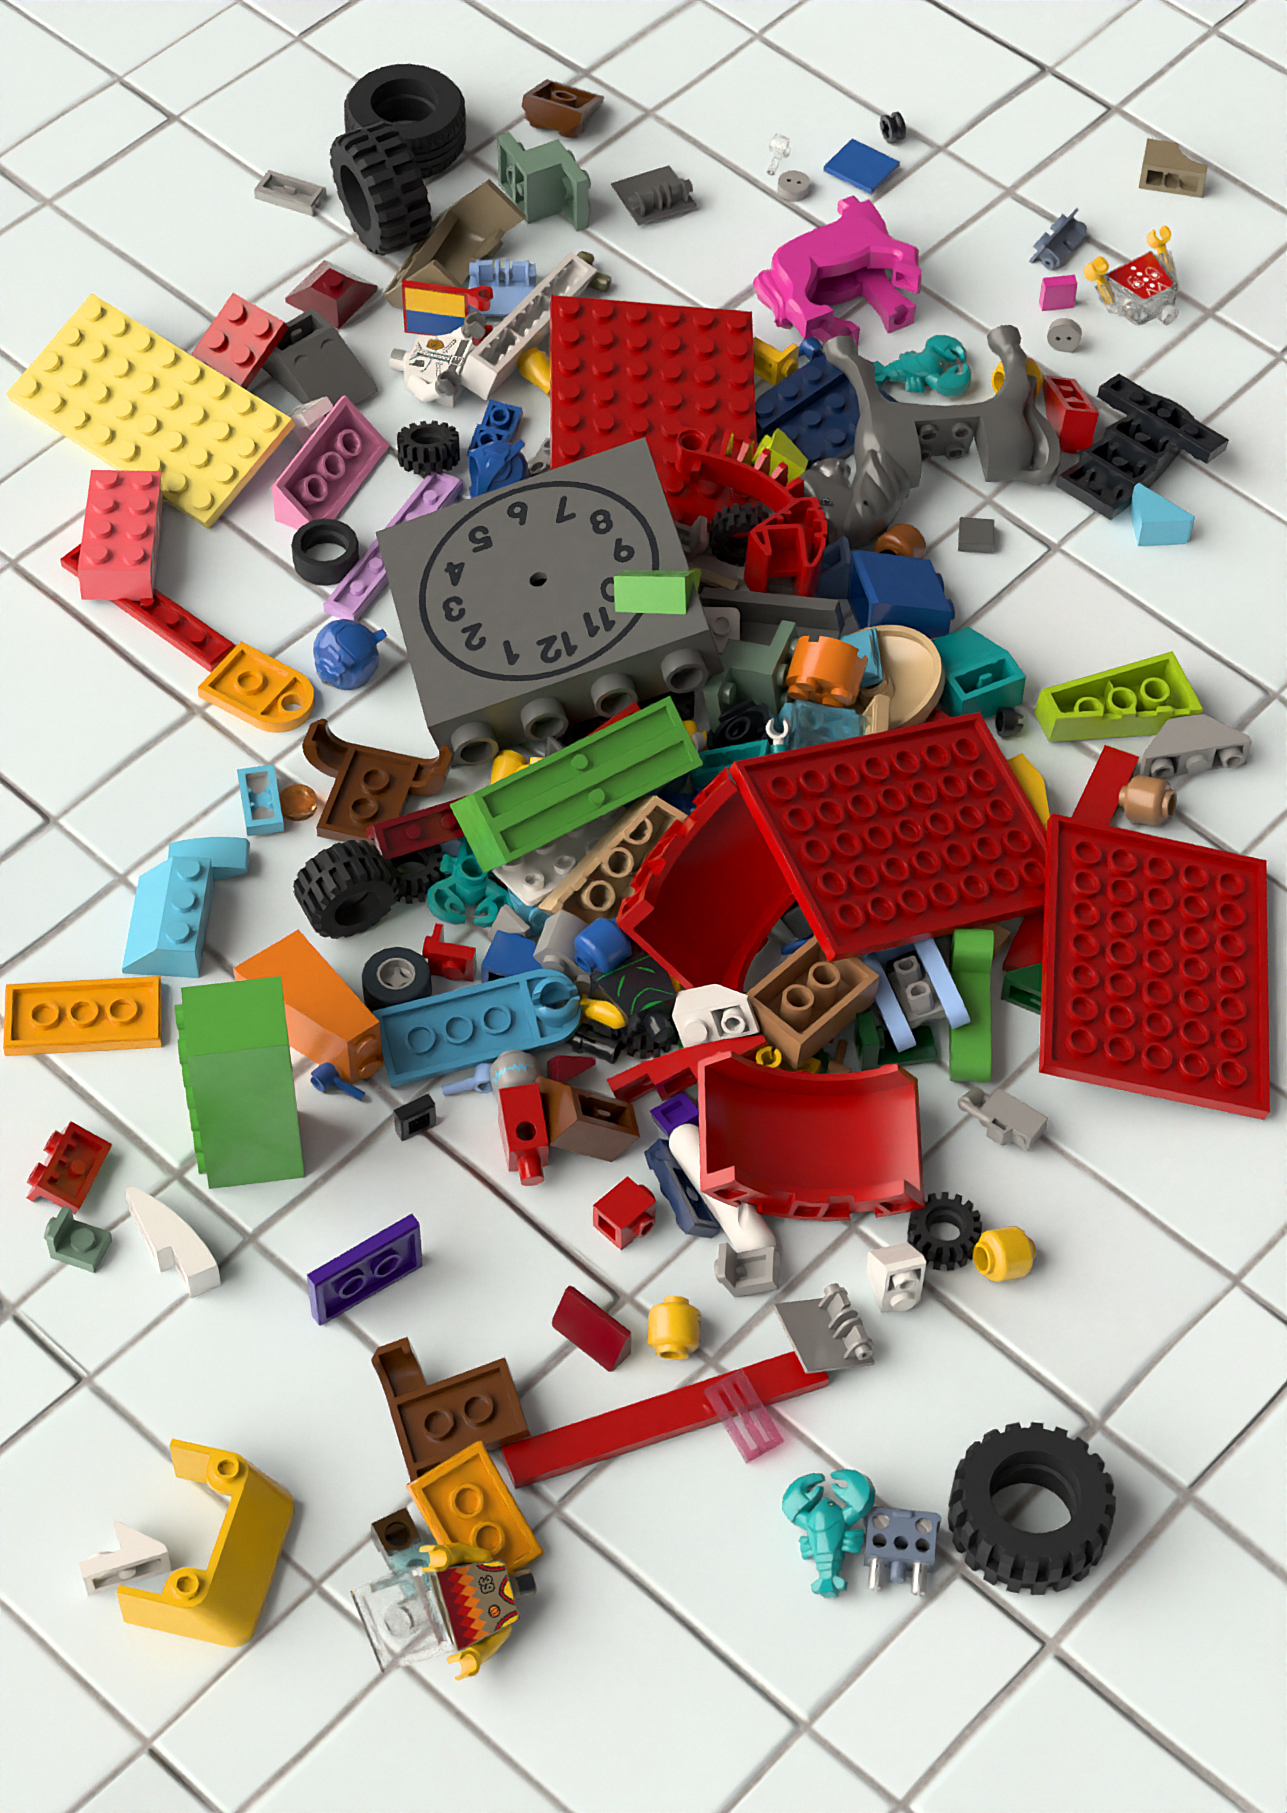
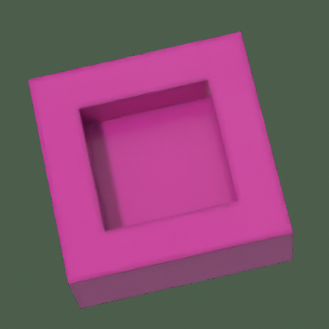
M1075 275L1042 278L1039 298L1042 311L1074 308L1078 286Z

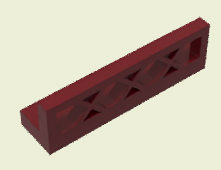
M464 797L373 824L365 829L368 840L374 839L383 859L388 861L465 837L450 807V804Z

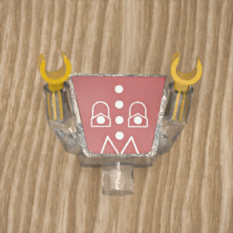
M1165 225L1159 230L1162 240L1156 236L1155 229L1149 232L1147 236L1148 245L1156 249L1157 254L1149 251L1107 272L1109 269L1107 260L1099 256L1093 260V263L1090 262L1084 268L1083 274L1085 278L1090 281H1096L1095 289L1099 294V300L1103 302L1106 310L1109 313L1125 317L1135 325H1143L1156 317L1164 325H1170L1179 314V310L1174 307L1179 290L1177 272L1171 250L1167 251L1165 245L1171 239V230Z

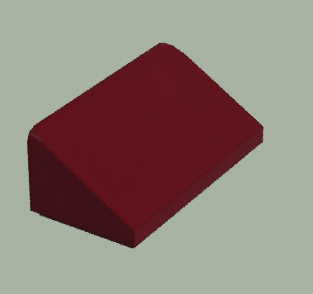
M569 1285L565 1289L552 1318V1327L607 1371H614L631 1354V1331L574 1286Z

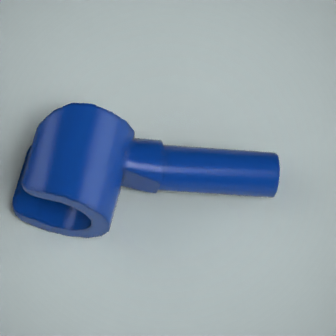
M815 337L805 339L800 344L798 357L805 355L809 361H812L824 355L820 350L823 346Z
M322 1063L311 1072L313 1077L310 1079V1082L320 1092H324L333 1085L360 1101L365 1096L364 1091L339 1077L338 1071L330 1063Z

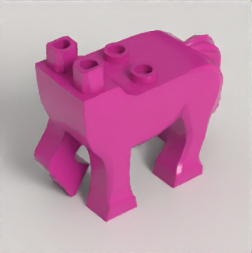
M852 195L838 202L837 211L841 217L837 221L817 227L780 246L772 256L771 269L761 271L753 280L757 298L774 312V323L776 326L791 330L794 325L804 340L814 336L825 344L836 336H849L855 339L858 347L860 327L851 321L836 318L834 310L829 306L847 302L859 296H862L881 317L888 334L914 324L916 304L901 295L894 286L914 294L921 293L922 274L921 268H919V250L912 244L889 236L885 221L869 199L860 202ZM885 268L893 269L892 282L887 278Z

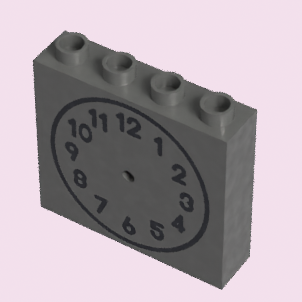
M645 437L375 532L426 725L438 750L440 751L442 745H447L453 754L451 767L460 764L466 766L484 764L493 759L500 750L529 740L545 742L548 736L558 738L569 726L598 716L612 718L632 702L638 703L670 691L675 693L694 691L700 688L710 676L725 672L694 582L686 614L615 612V575L625 570L690 571L689 563Z

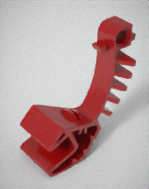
M681 426L677 435L674 466L679 473L690 476L689 483H698L699 479L733 488L752 496L775 512V514L756 525L749 532L743 580L751 592L767 593L769 577L791 576L793 596L816 598L827 538V520L817 497H804V481L799 476L787 485L788 465L783 461L769 476L771 451L767 448L761 452L755 466L752 467V439L745 438L738 458L734 460L731 458L734 430L726 429L720 454L710 453L714 439V428L707 426L706 431Z

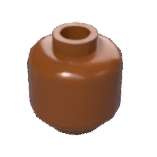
M906 523L895 524L878 538L874 552L923 559L926 554V543L920 531L912 525Z

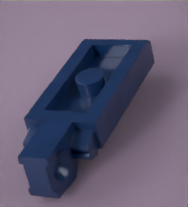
M657 1139L644 1152L649 1169L654 1171L660 1183L661 1193L669 1201L676 1215L677 1225L685 1234L711 1239L721 1228L717 1219L672 1155L669 1148V1140Z

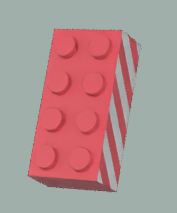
M91 470L78 564L81 600H117L119 598H128L131 601H140L141 598H153L164 506L161 471Z

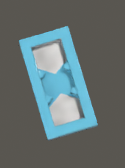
M274 764L237 769L247 836L284 831Z

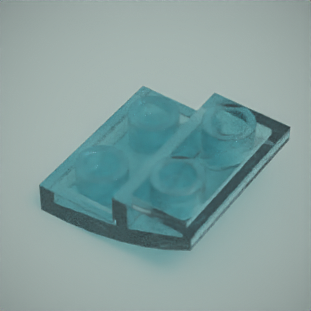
M797 699L792 704L790 718L792 726L788 736V751L863 736L867 717Z

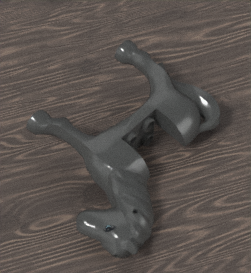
M1001 325L992 329L987 335L990 350L999 356L1003 365L1004 381L999 392L993 398L984 402L965 405L941 406L890 402L879 391L875 379L874 363L858 354V347L854 338L836 336L824 344L823 351L829 364L843 371L854 387L860 411V418L855 431L854 457L856 473L852 487L849 488L841 485L821 471L813 469L806 470L799 476L804 481V497H817L821 509L826 516L827 538L825 548L842 536L848 539L849 549L859 545L866 546L871 544L875 538L887 531L888 526L894 521L896 515L901 510L904 499L909 496L910 489L919 487L921 462L929 460L932 456H946L950 460L959 459L964 454L969 453L973 438L975 439L986 482L1018 479L1035 485L1043 483L1048 485L1057 475L1060 466V443L1049 421L1035 406L1037 377L1027 374V356L1020 346L1021 335L1017 327ZM1032 463V465L1034 466V469L1031 470V471H1028V468H1029L1030 464Z

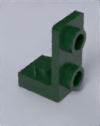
M872 1011L856 1013L853 1040L861 1071L878 1069L886 1064L907 1066L935 1062L937 1060V1051L931 1028L929 1026H919L911 1029L916 1046L898 1053L889 1031H883L881 1026H875Z

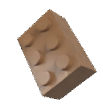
M814 935L745 994L748 995L760 1028L759 1033L752 1035H763L768 1046L772 1047V1051L774 1052L775 1049H778L781 1053V1058L797 1070L855 1020L856 1013H863L874 1003L880 975L857 957L829 963Z

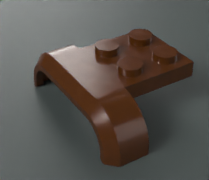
M323 718L311 723L302 743L303 753L313 767L330 777L336 778L316 827L317 836L340 842L365 840L369 844L373 843L376 846L374 839L368 840L365 829L373 824L402 816L410 795L431 796L440 792L451 769L453 754L447 745H442L437 757L431 759L418 758L346 742L331 732L328 721Z
M408 1337L378 1347L371 1359L387 1399L410 1483L477 1441H482L487 1452L531 1436L509 1364L505 1357L431 1385H427L420 1362Z

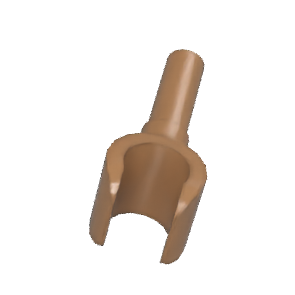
M844 1039L838 1041L835 1058L828 1065V1074L852 1073V1068L843 1065L848 1042Z

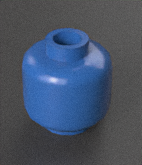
M597 918L574 939V946L577 952L574 958L585 972L590 973L593 971L596 973L600 971L601 973H610L631 955L630 943L632 938L616 924L617 919Z

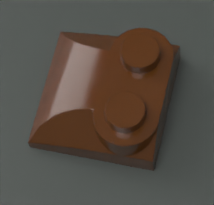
M546 79L523 95L522 108L525 111L524 118L534 128H550L559 131L558 133L563 137L575 138L577 134L584 133L586 120L602 105L604 96Z

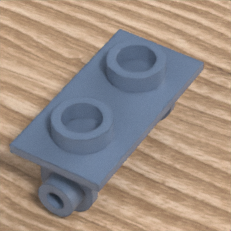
M1078 208L1069 217L1062 214L1050 227L1054 233L1050 236L1045 232L1034 244L1033 247L1037 252L1029 260L1030 263L1038 256L1047 269L1057 268L1080 241L1086 237L1087 226L1074 218V215L1079 211Z

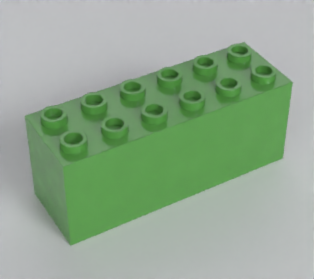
M668 696L450 804V807L483 873L507 864L703 765V762L671 697Z
M281 976L181 987L182 1004L174 1005L176 1026L179 1033L177 1043L191 1131L193 1132L194 1149L197 1156L198 1173L207 1174L209 1189L305 1178Z

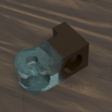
M407 1507L371 1523V1539L378 1553L381 1552L389 1570H392L403 1595L409 1598L430 1588L428 1574L422 1572L421 1568L428 1567L431 1558L428 1552L419 1551L420 1547L425 1545Z

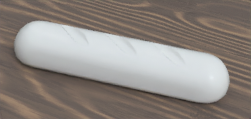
M683 1124L673 1130L669 1138V1148L672 1155L738 1252L771 1246L776 1248L774 1233L761 1214L757 1213L755 1205L741 1202V1205L736 1208L715 1200L700 1191L699 1127L693 1124Z

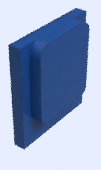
M852 138L824 165L823 171L872 194L899 167L900 161Z

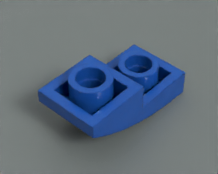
M489 400L481 425L477 424L467 451V457L469 451L492 441L505 440L512 443L523 416L522 408Z

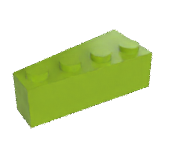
M1171 651L1041 689L1034 714L1048 742L1157 735L1168 719L1202 714L1203 707L1176 656Z

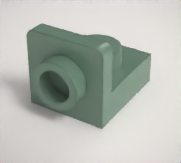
M66 1206L62 1207L57 1217H52L49 1220L44 1233L50 1258L95 1273L112 1242L111 1232L74 1220L72 1209Z

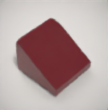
M558 1055L547 1061V1078L564 1083L596 1065V1059H593V1057Z

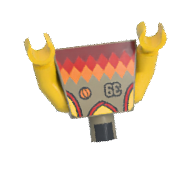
M462 1542L421 1546L420 1552H428L430 1554L431 1562L429 1566L422 1567L421 1570L428 1574L448 1649L457 1652L463 1650V1652L448 1656L447 1662L451 1664L459 1661L461 1665V1673L455 1677L456 1681L475 1676L479 1672L480 1665L490 1659L510 1636L512 1631L511 1624L520 1619L515 1600L536 1594V1584L532 1572L528 1568L508 1575L502 1559H493L487 1549Z

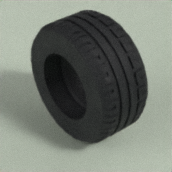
M416 64L384 66L360 78L350 89L344 101L345 133L376 121L390 123L407 142V146L412 151L415 162L421 170L422 179L445 170L452 165L464 149L466 143L465 100L459 87L438 70ZM403 120L418 121V122L409 123V124L393 123V122H396V121H403Z

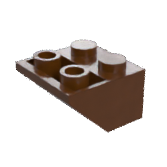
M539 1076L535 1079V1083L539 1085L549 1146L612 1162L640 1138L633 1104Z

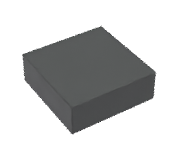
M960 517L958 551L993 553L995 519Z

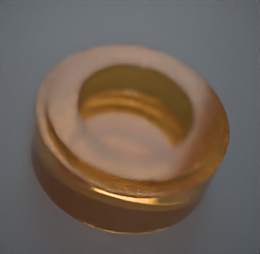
M294 784L285 788L280 794L281 811L287 819L304 821L315 814L317 798L314 790L309 786Z

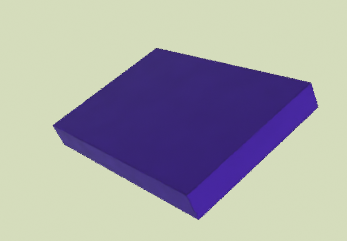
M412 1213L306 1274L311 1314L319 1326L324 1325L422 1267L420 1223Z

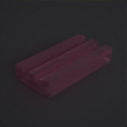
M742 1368L704 1390L746 1464L784 1442ZM737 1383L770 1441L765 1442L732 1384ZM724 1390L757 1446L756 1449H750L718 1394L720 1391Z

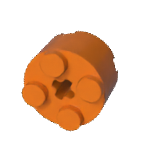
M809 636L800 637L797 640L785 681L789 688L787 695L799 701L810 699L822 703L821 706L843 708L844 706L854 704L857 700L868 662L866 655L862 659L857 656L859 649L834 638L820 636L818 642H808Z

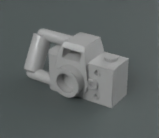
M975 1087L958 1099V1107L979 1119L980 1123L987 1128L986 1136L1001 1146L1012 1141L1029 1152L1046 1130L1048 1117L999 1087L992 1096L983 1092L982 1089ZM980 1102L984 1103L981 1109L976 1106Z

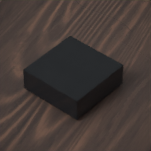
M429 1093L393 1110L395 1132L401 1141H405L436 1126L435 1102Z

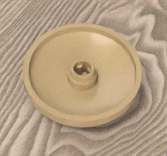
M878 625L850 633L854 634L876 628L884 681L883 683L861 688L856 702L843 707V709L855 710L858 736H861L862 714L877 694L890 697L888 730L920 724L937 705L945 685V669L936 646L921 632L899 625ZM810 699L802 701V704L821 706L822 704Z

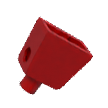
M534 1083L498 1089V1123L508 1171H519L520 1182L523 1186L538 1185L545 1180L542 1167L548 1165L549 1143L539 1085Z

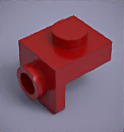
M435 923L432 936L425 937L422 950L423 958L428 959L431 975L445 977L452 981L465 980L474 982L477 971L476 947L444 942V925Z

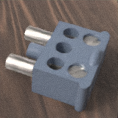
M872 1506L867 1515L863 1517V1525L867 1526L864 1566H869V1590L874 1591L876 1567H878L876 1592L883 1590L884 1568L891 1569L890 1580L895 1583L905 1582L906 1570L913 1571L911 1593L917 1596L919 1572H921L919 1596L926 1594L927 1573H932L935 1562L936 1533L939 1532L942 1520L940 1514Z

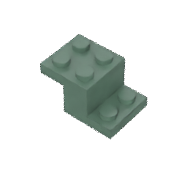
M510 132L497 135L498 185L506 196L526 215L524 219L526 223L529 224L562 212L577 232L588 228V213L591 212L588 189L591 188V180L587 171L581 170L573 153L570 150H566L559 139L525 150L520 142H516Z
M782 620L770 646L728 639L720 656L725 672L710 676L704 689L709 725L714 733L721 724L718 721L719 716L738 703L753 700L756 705H762L761 702L769 707L775 718H777L786 702L793 703V698L787 695L789 688L785 681L796 643L799 639L795 622Z

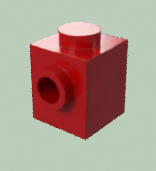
M628 1176L593 1205V1226L620 1250H623L635 1238L646 1236L656 1222V1200L653 1193L642 1184L637 1185Z

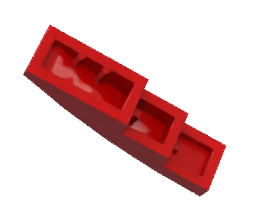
M763 1035L722 1039L704 1043L645 1061L606 1081L616 1099L632 1103L656 1090L663 1102L696 1083L698 1084V1061L712 1057L719 1051L732 1050L738 1055L756 1062L757 1052L767 1047L768 1044Z

